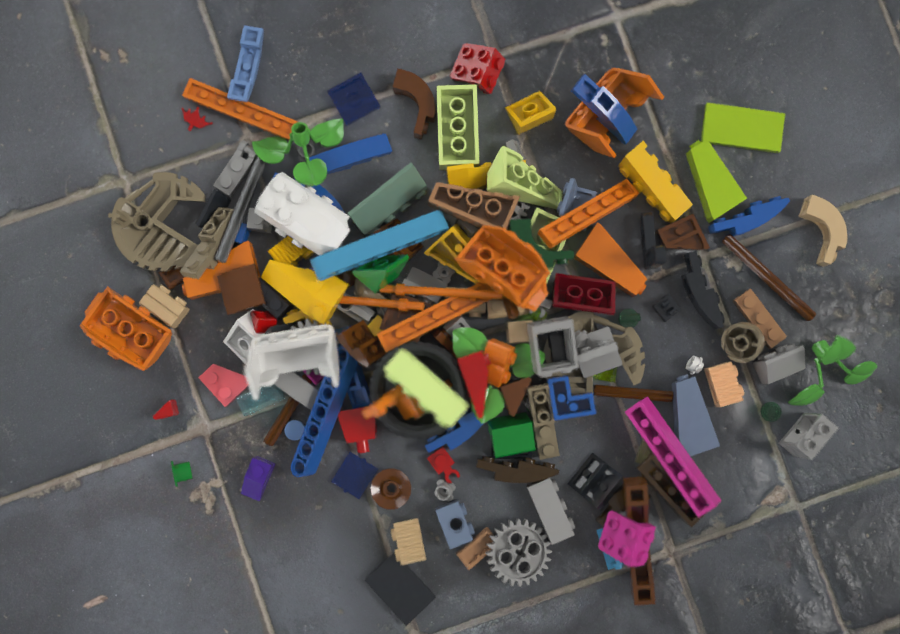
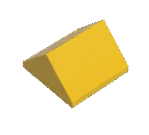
M541 91L505 107L518 135L553 119L556 112L555 106Z

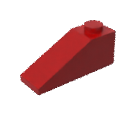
M483 350L458 358L478 419L484 416L489 377L488 366L492 365L488 353L484 354Z

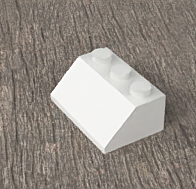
M253 309L236 320L223 341L245 364L247 363L251 341L255 337L265 334L256 333L250 314L251 311H254Z

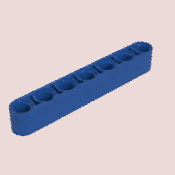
M343 346L337 347L340 365L338 387H334L331 376H324L291 463V472L295 477L310 476L316 473L356 370L358 361Z

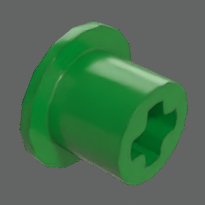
M171 461L176 487H178V482L193 479L189 461L175 465Z

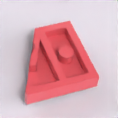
M212 364L198 377L224 407L231 404L249 387L245 375L216 364Z

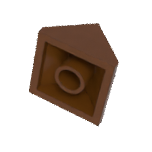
M522 378L499 387L504 396L508 414L515 416L532 380L531 378Z

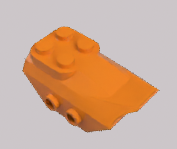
M483 225L454 259L459 263L462 270L479 282L490 285L493 291L504 295L521 309L526 308L536 311L548 295L546 280L550 272L541 256L532 245L524 243L514 232L508 231L503 227Z
M107 286L104 292L96 295L86 309V317L80 324V327L88 337L93 339L91 343L101 349L103 347L107 349L109 356L116 360L120 358L144 371L152 366L170 343L172 331L151 317V312L143 306L138 308L134 305L135 300L125 294L121 296Z

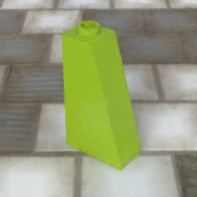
M708 139L703 142L698 140L690 145V150L686 153V157L706 220L710 223L746 200L747 197Z

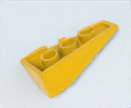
M269 260L261 276L264 281L302 312L323 325L331 319L349 284L336 276L319 281L315 271L312 269L294 267V265Z

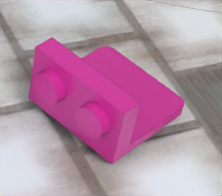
M610 511L598 548L629 567L644 566L648 559L650 545L655 537L656 526L650 523H636L615 511Z

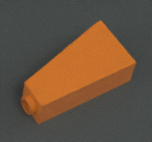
M597 222L575 254L574 259L602 278L616 281V287L631 297L637 294L641 295L647 286L644 284L647 278L604 227Z
M246 241L233 248L225 263L218 262L214 269L207 268L200 279L184 277V284H182L184 295L194 300L221 293L217 276L251 264L256 265L260 278L261 275L253 244L250 241Z

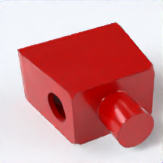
M367 407L339 411L338 414L347 443L356 442L358 454L370 452L368 440L375 439L377 436V418L373 415L366 419L362 413Z

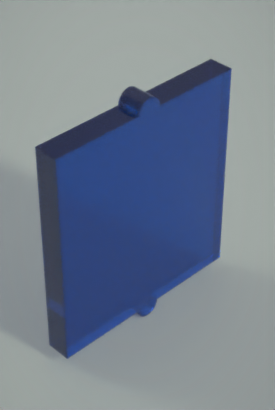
M350 451L331 482L342 488L344 493L348 492L360 499L378 468L368 463L366 458L362 459Z

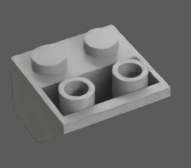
M783 345L776 348L775 352L759 355L757 357L758 360L752 362L761 384H770L805 369V348L803 345Z

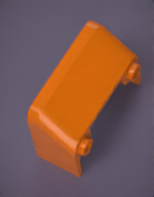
M612 68L597 83L599 87L604 86L625 110L628 106H642L648 97L659 100L664 99L663 94L651 76L647 74ZM581 102L568 117L565 126L593 151L615 158L617 155L609 146L610 138L606 135L609 130L597 120L598 116Z

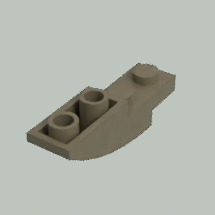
M218 207L198 235L201 243L180 270L183 277L200 279L207 268H215L218 263L215 260V255L234 209Z
M547 383L528 387L530 414L539 459L560 456L549 385Z

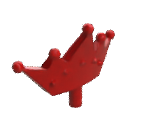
M199 107L192 113L191 109H188L186 112L184 108H181L184 121L190 123L188 130L191 131L193 126L201 129L213 124V122H205V116L200 118Z

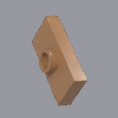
M487 527L473 538V541L468 542L455 553L468 570L486 556V551L491 550L486 543L493 542L489 535L493 534Z

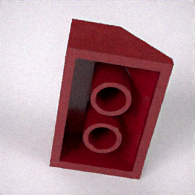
M556 273L551 293L552 306L614 315L616 281Z

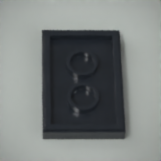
M395 551L364 580L405 626L436 598L434 593L408 565H401V561L397 562Z

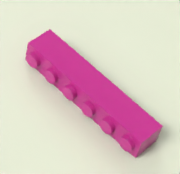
M649 397L644 398L625 411L696 515L700 517L715 508L721 502V499Z

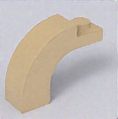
M811 195L805 198L799 217L815 223L820 228L823 235V245L816 264L824 267L831 265L836 260V251L846 248L847 228L841 213L834 205L823 198Z

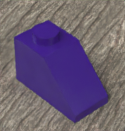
M259 456L253 457L244 477L241 494L260 501L276 463Z

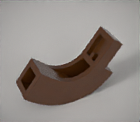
M397 68L393 92L409 97L417 104L419 113L414 129V138L422 140L423 134L428 132V122L434 123L435 121L433 94L428 85L419 76Z

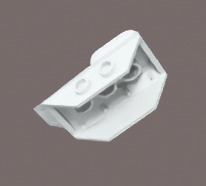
M283 172L276 175L270 181L259 197L255 207V213L276 227V233L284 238L288 235L293 239L292 243L301 249L304 246L319 256L328 251L338 249L350 231L347 224L350 216L333 206L332 200L324 195L319 197L315 194L316 190L307 185L304 187Z

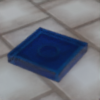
M362 73L327 91L346 126L381 108Z

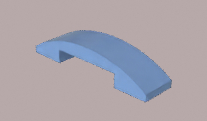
M244 25L240 40L241 50L234 80L231 79L227 99L248 102L260 63L264 34L263 28Z

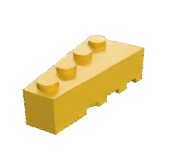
M642 141L623 158L618 165L620 167L619 170L624 177L630 178L638 192H642L647 197L646 201L648 204L659 210L660 217L671 224L693 204L677 184L672 185L670 174L667 170L658 167L657 161L659 160L654 154H648L645 150L647 144Z

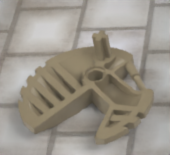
M157 172L153 174V179L141 188L136 189L125 198H118L112 213H109L108 217L111 218V228L115 243L129 261L134 264L139 262L137 266L144 269L149 266L148 270L156 271L158 268H161V272H167L175 265V270L182 268L198 245L162 222L179 200L205 202L206 196L195 183L191 181L190 185L188 179L184 176L178 179V175L175 173ZM155 184V187L140 206L131 203L142 195L145 190ZM148 218V223L142 227V221Z
M580 311L568 316L573 319L574 333L578 330L581 332L585 330L587 334L594 332V322L624 332L621 335L612 334L614 342L617 343L619 349L618 353L622 366L633 386L641 382L645 369V363L641 365V360L645 358L644 351L640 353V348L643 345L633 327L626 328L588 311ZM547 339L543 351L546 364L552 363L551 349L548 347ZM580 366L579 368L572 369L570 373L562 374L555 372L552 373V376L546 377L548 382V378L568 375L571 395L593 393V375L584 378Z

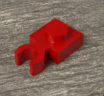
M444 446L427 457L438 475L442 472L445 473L447 483H452L449 479L451 473H455L458 478L460 477L459 471L451 468V465L455 462Z

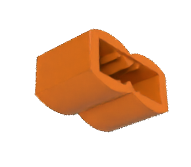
M496 339L488 341L484 354L488 353L492 364L488 366L489 384L499 388L508 383L511 376L509 372L510 365L514 364L517 357L515 353L516 347Z

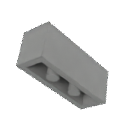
M548 478L526 485L551 544H556L574 536L573 529H575L572 518H567L565 514L567 507L563 498H558L556 492L559 491L555 479L551 480Z

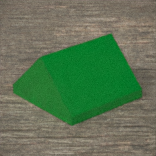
M408 254L386 255L363 264L352 272L372 292L377 293L398 278L409 256Z
M526 412L515 414V416L508 415L492 418L487 421L495 458L535 451L532 422Z

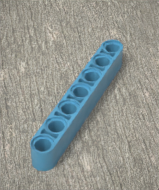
M436 210L317 256L310 262L319 281L325 280L448 231L449 226L442 210Z

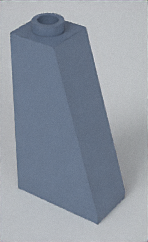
M688 374L677 377V381L671 383L675 436L690 456L719 447L720 444L696 377H689Z

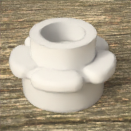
M692 356L685 368L690 371L691 375L694 373L698 374L704 366V363H702L703 359Z

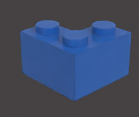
M568 375L548 378L554 420L596 414L592 392L571 395Z

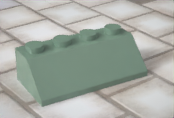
M409 163L347 214L365 238L369 237L384 224L395 220L397 213L400 211L403 213L411 207L410 203L412 201L423 198L426 195L427 184L414 165Z

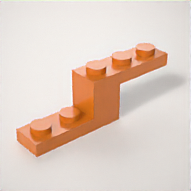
M449 379L443 381L450 388L453 386ZM399 383L364 409L362 413L366 419L373 415L377 418L387 411L385 407L388 406L390 408L396 405L404 419L407 420L411 417L417 419L425 411L419 406L420 401L416 397L410 398L402 391L404 387Z

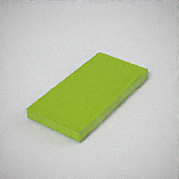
M706 103L701 142L708 139L710 144L780 153L785 113Z

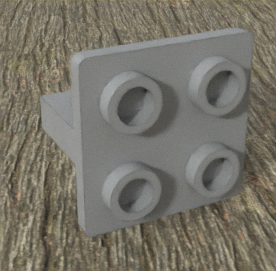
M412 267L407 279L404 278L402 282L406 286L446 288L448 286L446 282L415 267ZM405 294L406 296L432 304L431 306L439 303L442 296Z
M609 327L588 333L589 341L582 348H576L578 364L584 378L622 365L617 343L614 342Z

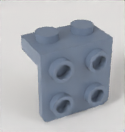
M571 178L569 183L566 182L563 194H565L563 202H559L557 208L559 218L593 199L598 193L578 187L576 179Z

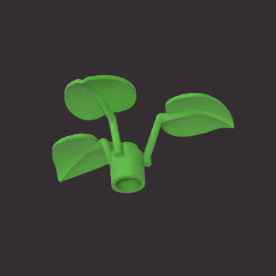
M343 118L318 124L311 131L305 123L297 122L291 127L292 133L289 134L290 139L288 143L282 137H269L260 141H252L254 152L265 163H280L284 160V154L289 153L294 140L295 144L303 147L306 162H300L294 167V178L300 184L317 186L325 180L327 166L319 158L310 161L306 145L310 138L314 143L320 142L323 147L338 145L344 137Z
M468 327L453 330V350L458 358L485 350L488 342L482 332ZM522 343L514 346L516 347L515 353L517 357L514 364L510 365V367H513V374L518 378H527L534 375L530 345ZM539 350L540 365H542L545 354ZM491 384L487 388L484 416L478 419L481 423H485L497 416L505 405L502 392L498 389H492ZM470 398L472 411L478 419L472 399Z
M837 335L831 346L825 340L819 341L812 346V350L817 357L814 361L817 366L819 384L805 388L788 401V404L797 406L809 405L822 397L824 394L822 389L824 384L820 363L827 365L836 362L848 374L844 378L847 384H858L866 380L877 369V364L867 361L857 365L853 370H849L840 360L848 358L856 350L855 345L850 340Z

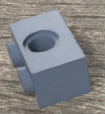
M457 499L435 508L450 549L473 541L472 534H475L472 523H467L464 515L468 513L464 503L460 504ZM452 519H460L462 521L461 526L453 528L450 525Z

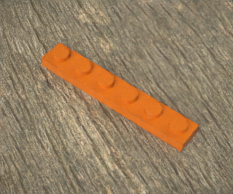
M189 78L182 94L185 99L286 140L290 139L291 127L298 121L251 102L227 99L228 93Z
M625 179L544 226L537 234L551 249L635 199L639 192L628 179Z
M481 282L467 288L493 291L490 285ZM449 297L378 333L377 337L385 352L388 353L395 347L406 344L492 299Z

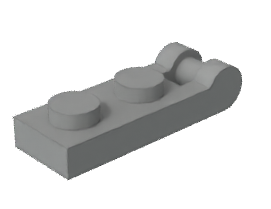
M242 140L239 143L236 152L213 185L230 197L233 196L251 169L257 156L248 142ZM244 153H247L249 155L247 160L242 158Z

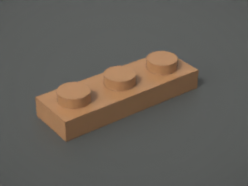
M748 289L733 300L747 321L756 325L762 331L765 345L768 349L773 348L787 337L751 289Z

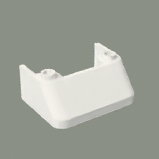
M325 324L255 337L251 341L244 371L253 399H258L261 386L273 385L277 381L279 374L318 368L321 375L331 376L334 387H338L340 365L333 326Z

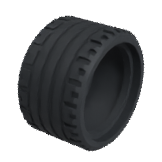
M411 342L397 346L392 351L390 350L378 362L370 380L369 395L372 404L385 394L388 378L384 368L401 349H406L414 357H428L443 365L452 379L453 391L463 400L466 399V382L459 364L447 351L430 343ZM388 406L385 407L387 411L378 417L390 431L405 438L426 439L434 437L449 428L448 425L443 427L436 420L421 425L408 423L396 416Z

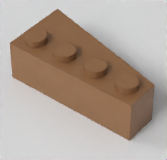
M436 182L428 200V206L436 210H442L443 213L478 228L488 225L506 229L520 196H510L498 192L492 193L480 189H468L462 186Z

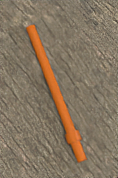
M401 283L386 285L380 290V293H395L396 296L414 294L486 299L503 298L502 294L491 290L406 286Z
M343 296L339 304L398 308L399 311H408V309L424 310V302H413L402 298L399 300Z

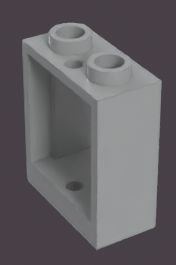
M564 316L527 323L533 372L538 376L540 375V377H550L555 372L565 374L572 372V369L579 368L573 319ZM563 329L567 360L540 365L536 334Z
M803 413L780 440L779 444L795 457L812 460L837 431L838 427L823 414Z

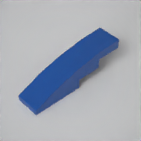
M384 133L309 157V160L311 161L316 158L323 160L327 166V174L350 169L354 165L369 162L373 158L389 155L392 153V149L387 135Z

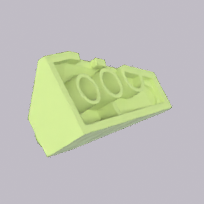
M502 146L487 173V191L520 196L518 201L557 209L559 202H563L562 191L547 177L542 178L537 174L536 168L533 165L528 166L522 161L523 156Z

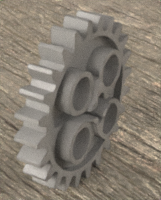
M516 518L515 524L509 519L508 526L500 523L502 528L500 531L494 528L496 536L489 535L493 542L486 543L491 548V550L485 552L486 555L491 556V558L486 560L488 564H493L490 570L492 572L497 571L495 576L497 578L502 576L501 581L503 583H506L509 579L511 586L514 585L515 581L519 587L522 586V581L530 585L529 579L531 578L536 582L537 574L543 576L541 569H548L544 564L545 561H551L547 554L552 553V550L546 548L551 542L544 541L548 535L545 533L540 534L542 528L537 527L535 529L536 523L531 522L529 524L527 519H524L522 524L518 518ZM518 533V541L511 543V536ZM535 543L536 549L529 553V545ZM521 550L522 553L521 555L516 554L515 551ZM504 552H509V558L506 561H501V555ZM526 561V568L523 571H519V564Z

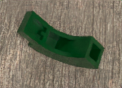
M531 219L510 220L509 231L514 232L524 243L532 245L541 256L548 270L554 268V262H556V265H568L569 261L574 259V250L547 251L539 247L532 237Z

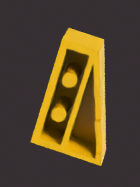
M455 224L432 244L424 254L438 260L444 266L450 267L473 283H479L478 280L462 270L459 263L454 260L471 240Z

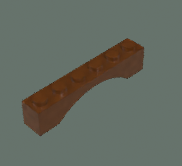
M644 476L623 478L626 517L636 523H648V489ZM650 548L648 559L644 566L630 567L631 592L634 605L655 604Z

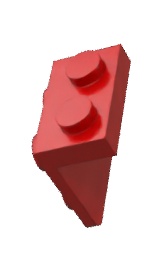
M465 43L460 50L450 78L455 81L476 84L485 94L491 95L506 59L494 47Z

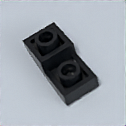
M563 329L547 332L552 363L567 360Z

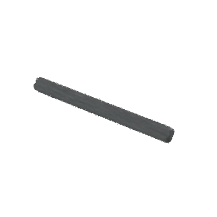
M258 156L255 158L215 255V260L220 263H225L228 259L266 166V163L260 160Z

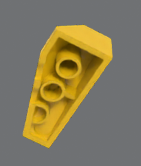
M486 162L478 167H474L473 163L447 167L448 184L482 190L487 187V173L492 163Z

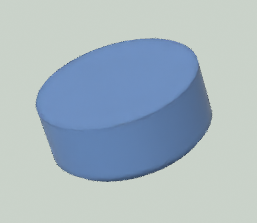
M292 420L285 426V435L290 440H299L302 437L305 425L299 420Z

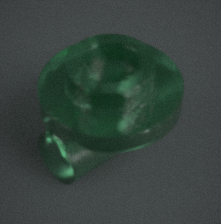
M625 309L619 314L618 320L623 327H635L638 321H641L640 313L633 309Z

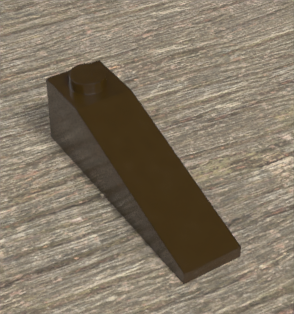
M650 454L636 467L684 523L693 527L705 515L703 514L700 517L696 515L653 454Z

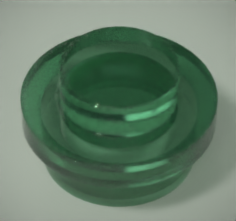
M775 402L765 403L760 411L762 418L768 422L777 421L782 413L780 406Z

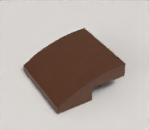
M255 264L217 276L227 315L266 304Z
M364 320L336 336L347 352L366 367L387 354L378 337L373 336Z

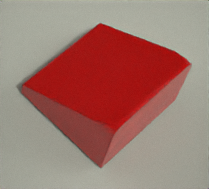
M251 311L250 313L256 333H265L270 327L277 324V319L269 311Z
M169 400L153 416V419L159 420L178 415L179 411L176 400Z

